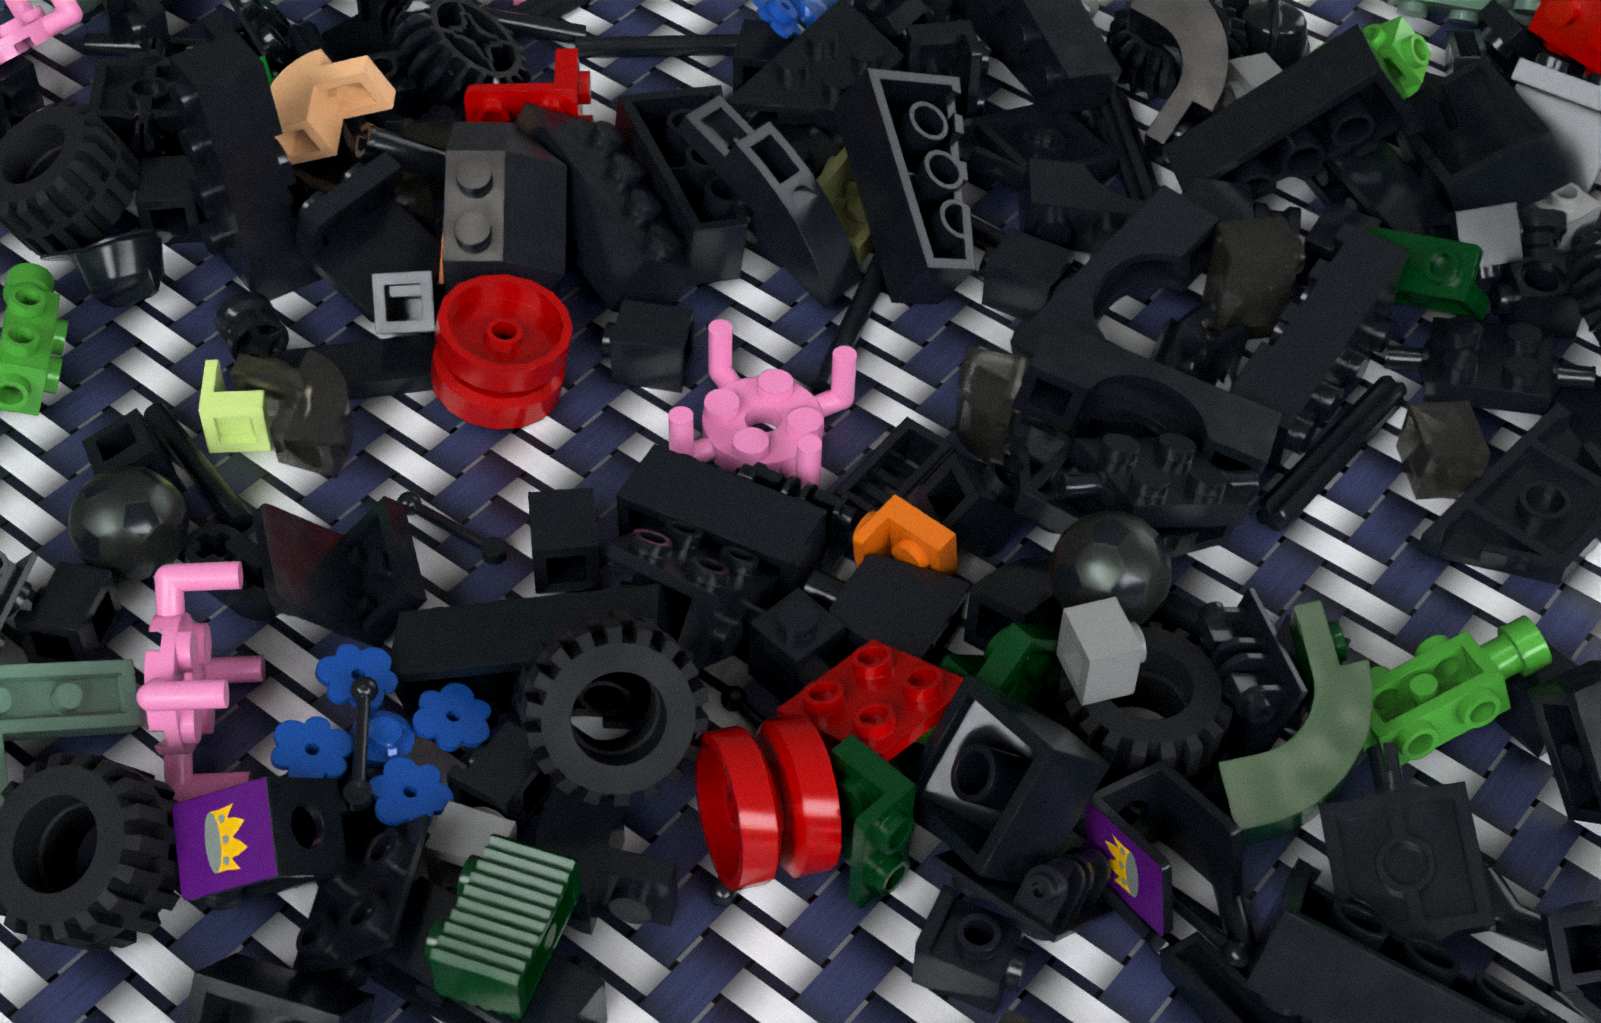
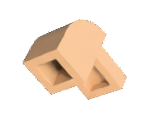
M322 49L314 50L289 64L270 86L283 134L275 138L283 147L292 165L336 156L343 120L393 109L396 90L368 55L332 63Z

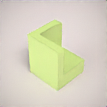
M219 359L205 360L198 411L209 453L272 451L277 405L274 391H226Z

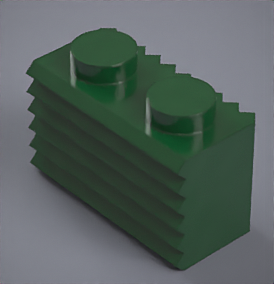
M491 834L488 845L483 849L482 857L475 854L470 855L462 868L457 886L458 900L456 907L451 911L450 918L439 916L428 934L424 957L431 965L435 991L442 997L450 996L457 1002L464 1000L471 1007L479 1005L485 1011L494 1010L500 1016L507 1014L513 1020L522 1019L581 895L579 859L498 834Z

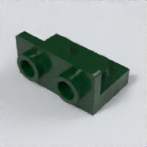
M1370 227L1368 229V233L1409 250L1394 304L1454 316H1466L1484 321L1490 298L1474 283L1483 256V250L1479 245L1380 227Z
M1012 622L1010 626L1001 629L991 639L984 655L946 654L939 667L963 678L966 674L975 676L1029 707H1046L1058 690L1062 665L1056 654L1060 626Z
M850 734L831 750L830 762L837 785L842 820L840 854L846 859L851 860L848 899L861 909L878 893L886 896L893 892L904 880L910 869L908 856L911 833L915 826L913 810L916 784L854 735Z

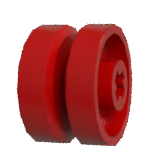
M508 274L480 275L457 284L443 297L437 314L435 329L436 346L432 356L430 374L435 395L452 414L470 424L490 429L523 428L544 419L558 405L563 388L566 360L573 331L568 309L554 292L532 280Z
M796 714L765 720L758 728L755 738L747 729L738 725L710 730L698 737L697 741L702 747L694 762V784L698 813L705 843L714 869L725 887L731 891L766 885L775 878L778 866L790 876L799 878L828 872L837 865L841 851L842 830L838 790L830 758L820 733L808 717Z

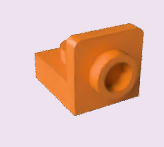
M896 494L878 511L873 510L867 513L860 520L854 531L853 549L856 569L865 556L878 554L885 557L892 555L895 560L949 576H953L958 571L956 533Z

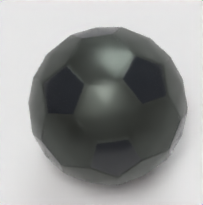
M120 465L102 471L84 483L71 503L68 531L73 549L84 563L94 565L97 568L111 570L114 580L139 581L155 576V572L162 565L175 562L186 545L190 520L184 497L167 477L147 467Z
M1102 511L1078 519L1063 531L1053 549L1049 565L1051 589L1062 608L1116 597L1128 621H1134L1139 626L1159 611L1169 593L1172 578L1170 552L1159 533L1142 518L1123 511Z

